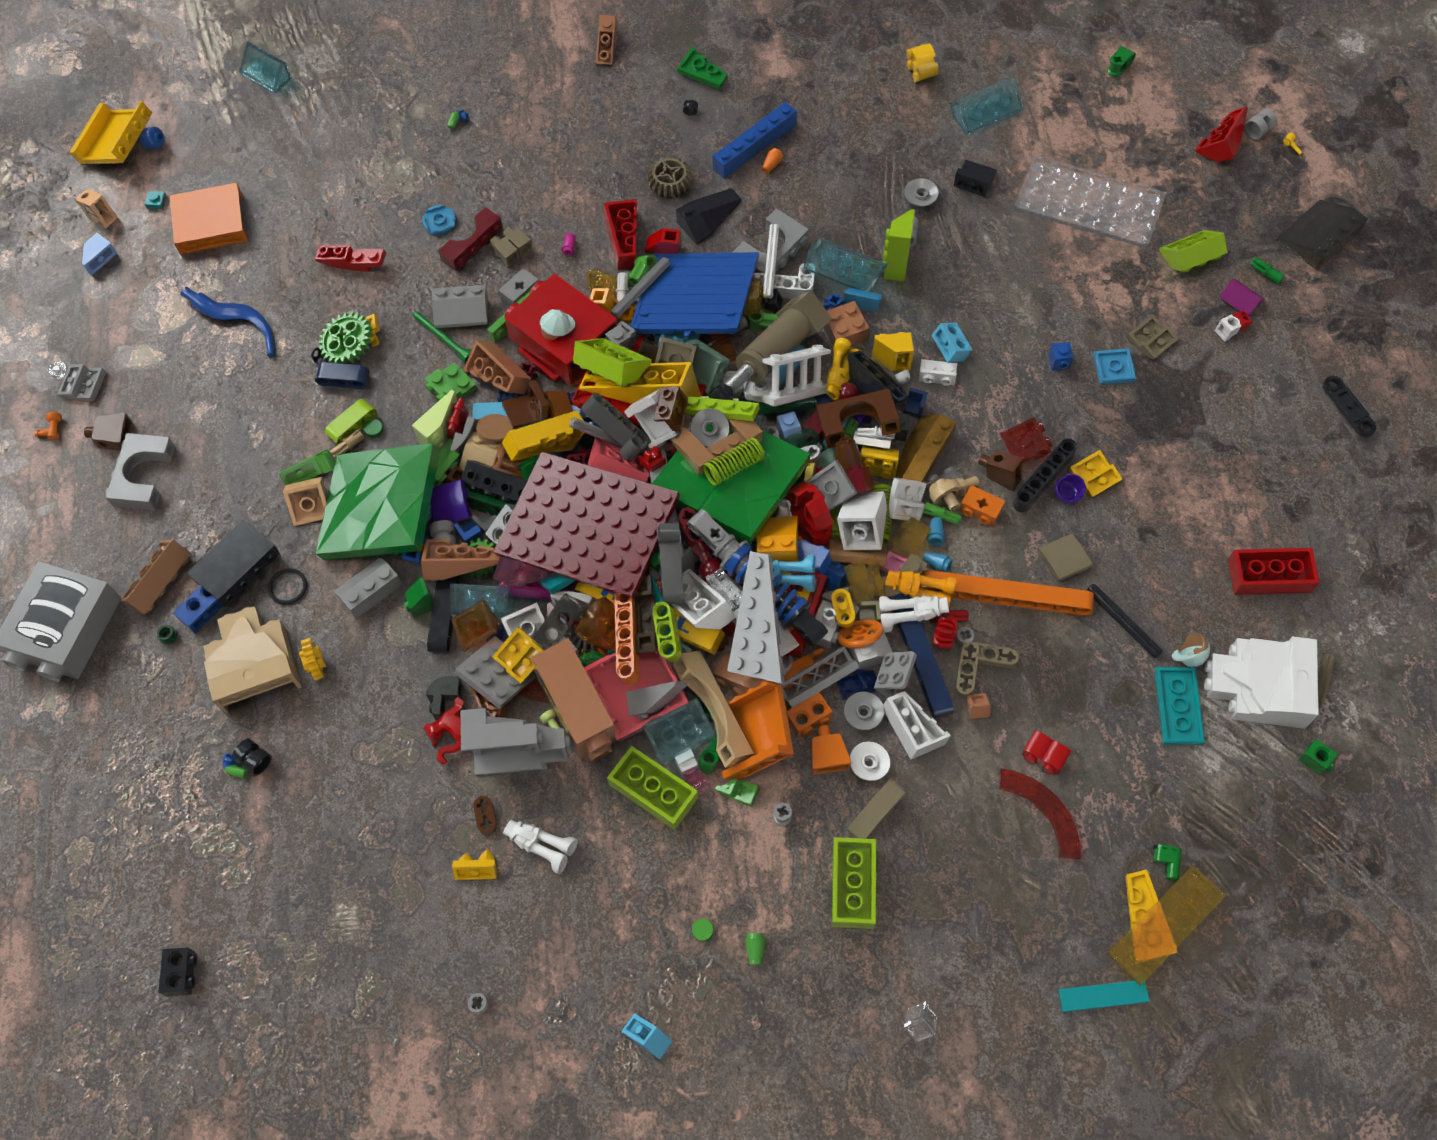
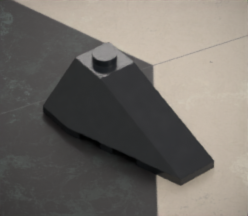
M730 188L690 201L676 209L677 224L697 245L714 233L716 227L723 223V219L728 214H731L742 199Z

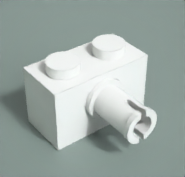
M822 600L815 618L827 628L828 633L817 644L830 649L831 644L837 642L839 625L836 623V613L832 608V604Z

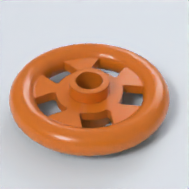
M857 620L850 627H843L837 635V640L846 648L866 647L881 638L884 628L876 620Z

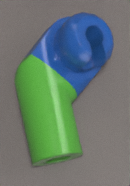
M464 110L454 111L450 116L447 127L455 129L458 121L468 120V113L464 112Z
M231 753L225 754L222 761L225 772L228 775L246 778L248 771L245 768L238 767L237 762L232 759Z

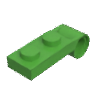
M327 449L279 472V475L285 485L306 481L321 473L324 474L334 470L336 461L330 450Z

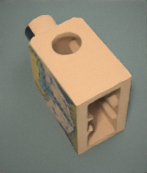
M86 189L77 196L76 202L86 216L104 228H107L118 218L102 194Z

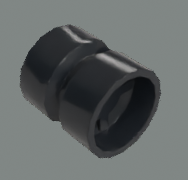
M245 739L233 751L232 759L239 765H244V768L253 776H257L266 770L271 763L272 756L263 748H260L253 740Z

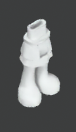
M922 595V597L915 596L914 598L904 600H891L887 596L879 598L884 633L892 631L894 624L900 622L927 621L937 615L941 616L942 613H949L947 597L939 598L938 596ZM914 608V611L889 613L892 610Z
M510 820L503 831V834L510 837L509 840L514 841L521 849L540 855L550 861L552 870L557 874H561L567 865L566 855L571 856L578 843V840L573 837L560 838L543 831L542 828L536 827V825L523 823L522 821L517 823ZM540 840L558 848L563 853L540 845Z

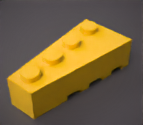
M576 410L519 429L510 430L502 444L511 461L526 459L535 455L540 456L541 452L553 454L573 450L584 432L571 428L569 424L572 418L584 420L579 411Z

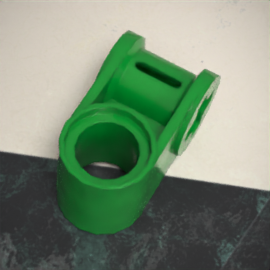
M1120 46L1110 58L1111 64L1107 69L1108 75L1119 77L1132 64L1136 53Z

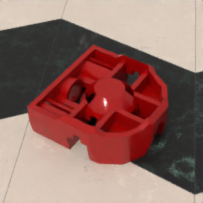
M806 482L791 488L785 497L791 503L790 512L792 516H798V536L818 547L829 546L834 519L831 518L830 511L824 501L825 496L814 484Z

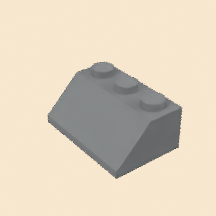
M486 285L434 288L432 292L434 327L488 325L489 300Z
M378 558L333 592L354 618L357 619L403 584L390 565L382 558Z

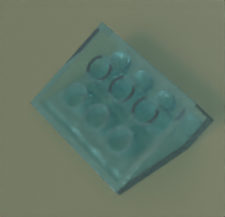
M820 238L808 250L803 269L850 288L869 292L886 269L887 263Z

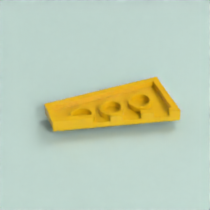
M1147 869L1127 874L1125 880L1135 964L1176 954L1175 943Z

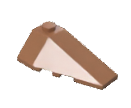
M426 539L421 559L423 579L431 581L445 580L499 564L501 557L495 555L493 552L495 548L477 546L473 548L468 547V543L463 542L457 545L452 544L451 540Z

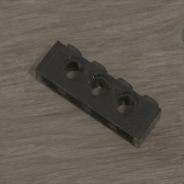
M563 594L535 633L533 639L539 645H544L546 649L561 642L564 637L567 639L574 630L572 628L573 624L576 621L579 623L584 617L585 613L583 610L586 607L569 594ZM563 612L569 615L568 623L561 621L560 616ZM550 629H555L558 632L556 639L550 637Z

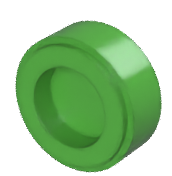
M699 919L692 926V934L698 941H708L713 935V926L710 921Z

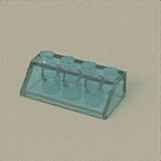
M1005 78L949 103L954 120L966 135L1024 110L1015 78Z

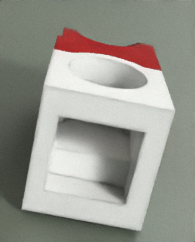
M1242 310L1221 319L1214 331L1226 342L1233 335L1249 328L1253 320Z

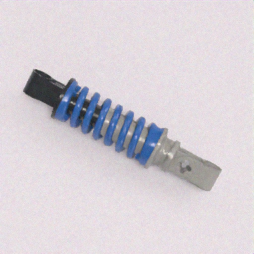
M701 509L687 522L688 527L714 551L713 555L715 557H719L722 560L720 568L727 570L729 576H736L737 584L744 583L749 554L752 551L751 546L747 541L739 543L735 540L733 534L729 535L705 510ZM778 574L773 580V590L776 593L775 609L778 613V621L782 620L781 623L784 631L793 627L809 645L814 647L828 633V630L808 611L811 605L810 601L798 596L795 602L793 598L798 592L796 589H793L787 594L785 591L790 586L788 582H785L781 587L778 586L779 581L782 579V576Z

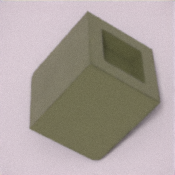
M862 601L859 603V620L872 619L878 622L881 621L879 601Z

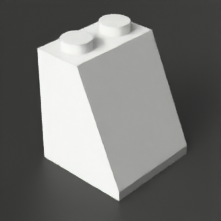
M884 491L857 493L842 504L837 520L843 550L882 549L887 511Z

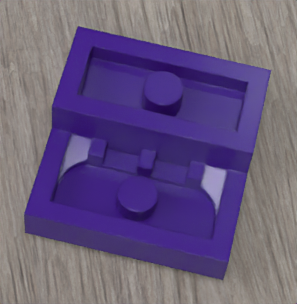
M462 479L433 488L430 505L435 522L448 520L454 523L472 517L466 500L469 496Z

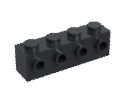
M467 460L462 475L463 482L467 483L466 487L476 490L477 488L484 489L483 493L493 496L494 493L501 495L500 499L511 502V499L518 501L528 481L524 480V478L497 471L492 466L476 460Z

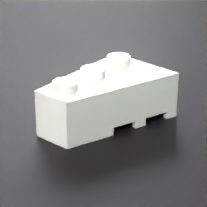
M905 691L886 699L883 705L884 713L910 759L944 746L951 737L947 731L944 732L936 724L937 722L933 718L928 717L922 711L923 708Z

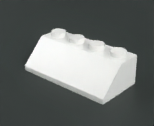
M688 569L682 573L684 603H672L671 605L696 628L720 630L736 618L728 602L692 570Z

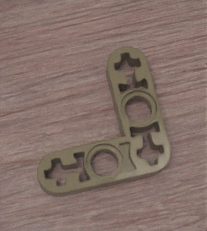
M972 641L964 643L959 659L955 687L956 693L963 698L973 693L978 663L1013 668L1018 662L1019 654L1011 648ZM968 648H972L971 660L967 659ZM992 651L995 654V658L988 659L984 653ZM999 653H1002L1001 659L997 660L999 657ZM1007 655H1011V662H1008ZM969 665L972 667L973 672L966 674L963 672L962 667ZM964 679H968L967 691H963L962 688Z

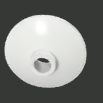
M862 742L850 754L851 769L863 780H879L889 770L890 757L887 751L875 742ZM870 761L872 766H867L865 762Z

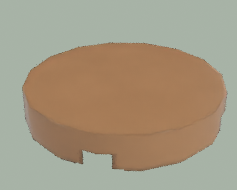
M500 414L484 416L478 421L476 426L479 439L489 444H496L495 442H500L501 444L506 434L513 430L509 419Z

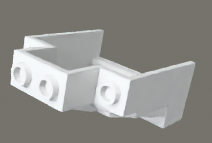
M1292 636L1289 641L1279 642L1254 638L1250 640L1237 638L1229 647V655L1213 653L1205 661L1204 670L1207 672V678L1205 679L1204 689L1207 690V698L1230 700L1228 710L1231 712V719L1305 729L1318 716L1317 639Z

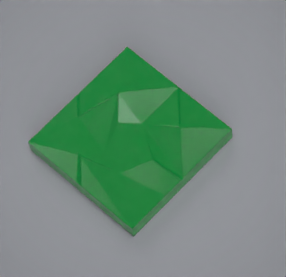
M708 424L706 430L711 432L713 426ZM729 428L728 436L733 433V432L730 430V428ZM762 430L763 440L759 443L764 450V459L729 477L728 480L725 479L724 482L722 481L717 486L708 480L705 473L698 476L678 450L652 484L679 492L680 497L676 507L680 509L689 507L694 509L696 513L701 509L705 510L728 534H733L735 538L747 541L751 545L809 464L810 453ZM719 464V466L721 467V469H722V471H723L725 477L727 478V474L724 472V470H723L721 464ZM715 466V468H716L717 471L719 472L721 478L724 480V478H723V476L721 475V473H720L718 467ZM708 470V472H709L711 478L716 482V480L713 478V476H712L710 470Z
M434 443L338 454L316 555L323 560L421 551L440 449Z

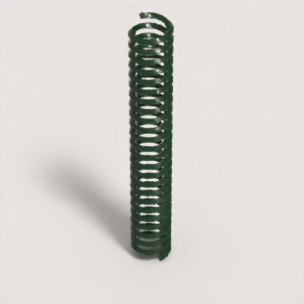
M815 398L778 406L759 404L760 409L757 415H762V413L773 414V412L781 413L784 411L792 412V410L797 411L811 408L816 409L815 403L817 405V401Z

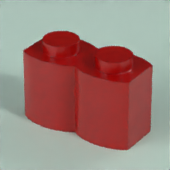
M1035 730L1022 755L1027 762L1041 765L1046 773L1058 775L1071 750Z

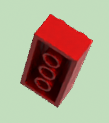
M1313 548L1234 550L1228 559L1234 595L1312 593L1320 583Z

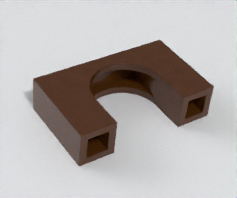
M889 389L816 405L827 449L836 447L839 439L845 437L842 425L848 418L855 415H869L875 418L879 424L882 436L901 432L900 418Z

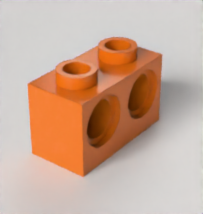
M820 692L786 712L788 723L799 738L802 735L804 737L808 736L819 725L828 724L831 721L833 711ZM821 709L823 713L818 715L813 710ZM798 719H804L806 720V723L800 725L796 721Z

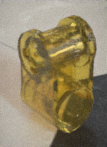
M591 269L586 273L589 291L592 292L593 288H609L612 295H615V290L617 289L616 276L596 269Z

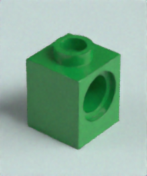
M1315 739L1299 758V761L1320 775L1325 770L1329 772L1336 764L1334 758L1337 753ZM1316 755L1321 756L1323 761L1318 760Z

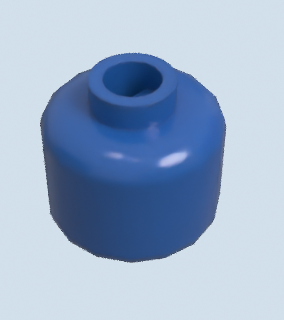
M154 126L144 128L139 135V140L144 148L151 150L161 148L165 143V136L161 129Z

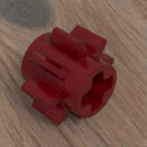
M531 361L521 362L519 367L531 378V381L538 378L537 365L532 366Z

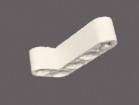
M804 263L799 268L798 276L775 275L773 289H777L783 299H794L809 290L813 291L815 267L811 263ZM754 273L748 295L763 297L764 273Z

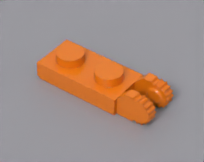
M824 649L815 650L810 655L807 654L793 662L791 669L787 671L786 675H782L784 680L814 663L813 660L825 653ZM821 664L819 666L818 673L819 670L825 668L826 666H828V664ZM806 673L802 676L801 682L813 675ZM790 683L783 687V689L786 691L795 685Z

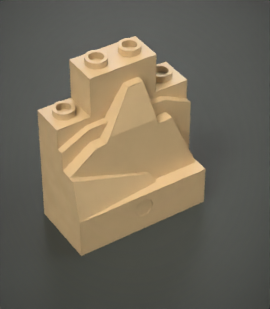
M255 606L246 607L242 611L226 614L222 618L217 619L222 640H214L203 646L206 659L204 665L212 700L225 715L229 714L227 705L293 682L298 689L302 688L287 633L280 620H271L263 625L261 614Z

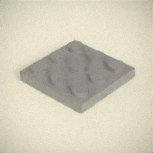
M494 636L455 669V674L498 709H501L536 678V674L533 669L520 684L506 672L507 669L492 657L503 644L501 640Z

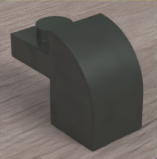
M459 676L440 677L429 685L426 696L430 701V714L433 715L435 720H438L442 713H444L445 702H455L454 700L457 697L461 699L463 683Z

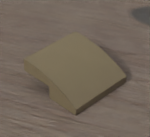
M1153 314L1126 335V338L1136 348L1153 360L1179 339L1168 325L1164 327Z
M1073 534L1038 548L1040 556L1049 565V571L1059 582L1093 567L1087 553Z

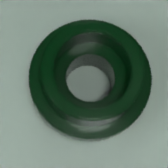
M164 625L159 628L157 638L162 644H170L176 640L177 630L173 626Z

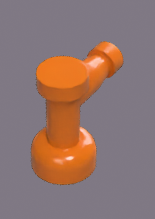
M48 412L46 420L50 423V427L48 429L36 430L34 435L36 438L47 436L50 440H58L57 425L61 422L62 415L58 412Z

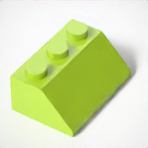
M1208 230L1200 231L1159 248L1171 268L1181 273L1190 271L1194 266H1203L1209 260L1220 259L1221 255L1228 253L1224 233Z

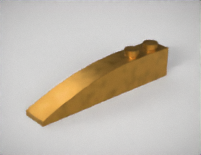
M941 414L922 415L904 444L895 478L925 482L952 438L957 422Z

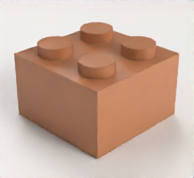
M855 301L827 310L832 319L823 329L833 347L838 338L848 339L851 342V346L868 340L869 326Z

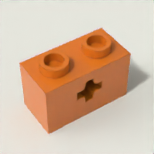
M971 485L961 502L959 511L967 517H973L982 524L993 527L1003 510L1005 500Z

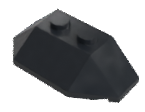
M861 351L848 354L851 382L863 394L889 389L894 404L908 400L904 389L879 364L871 358L864 356V353Z

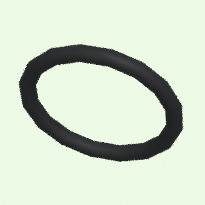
M293 568L278 571L271 577L268 583L270 598L280 604H291L298 601L307 589L305 575ZM287 572L298 574L303 581V588L300 594L291 600L277 599L272 592L274 580L279 575Z

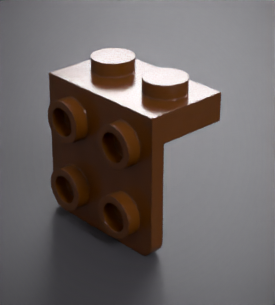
M536 380L529 381V395L502 401V407L513 428L547 420L548 410L551 409L549 400L544 397L543 388L539 387Z

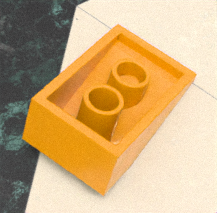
M798 516L770 517L757 535V553L772 555V561L778 559L779 561L798 562Z

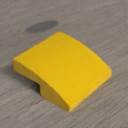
M1101 450L1068 468L1071 474L1079 475L1086 484L1085 492L1091 498L1123 480L1113 464L1109 465Z
M518 626L492 657L521 684L534 669L531 657L544 651V649Z

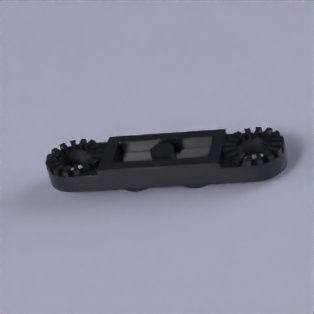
M1334 375L1327 377L1323 382V389L1360 436H1372L1377 429L1376 422L1370 418L1369 413L1348 386H1345L1340 377L1338 378V376ZM1329 382L1335 383L1337 388H1331ZM1362 424L1368 425L1370 427V430H1364V428L1361 427Z

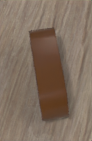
M480 796L474 801L476 823L481 834L490 836L497 829L494 807L488 797ZM482 802H485L487 805L485 807L486 813L484 814L482 809L478 808L482 805ZM485 818L492 824L488 830L482 827L485 825Z

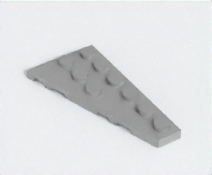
M750 551L727 671L785 684L781 667L783 660L780 657L779 648L781 641L778 613L775 609L776 593L773 590L772 555Z

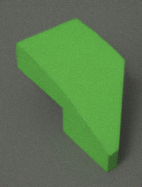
M737 778L732 779V782L725 785L716 786L715 790L750 807L753 806L760 791L759 786L743 780L738 781Z

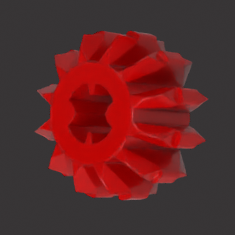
M941 615L939 617L933 639L934 646L942 649H951L953 647L959 623L957 618L948 615Z

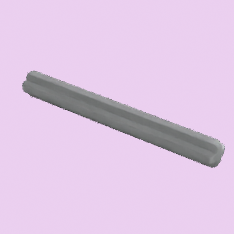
M662 257L611 310L614 317L619 318L670 265L669 259Z
M577 418L571 419L569 424L571 428L622 447L602 428ZM644 449L641 451L640 455L644 454Z

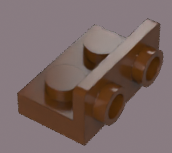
M679 386L661 388L653 418L656 422L665 421L672 431H680L688 400Z

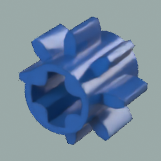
M831 293L828 298L825 297L824 308L830 310L844 305L845 299L841 300L840 294Z

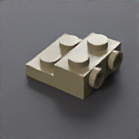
M661 337L655 363L691 362L693 367L698 346Z

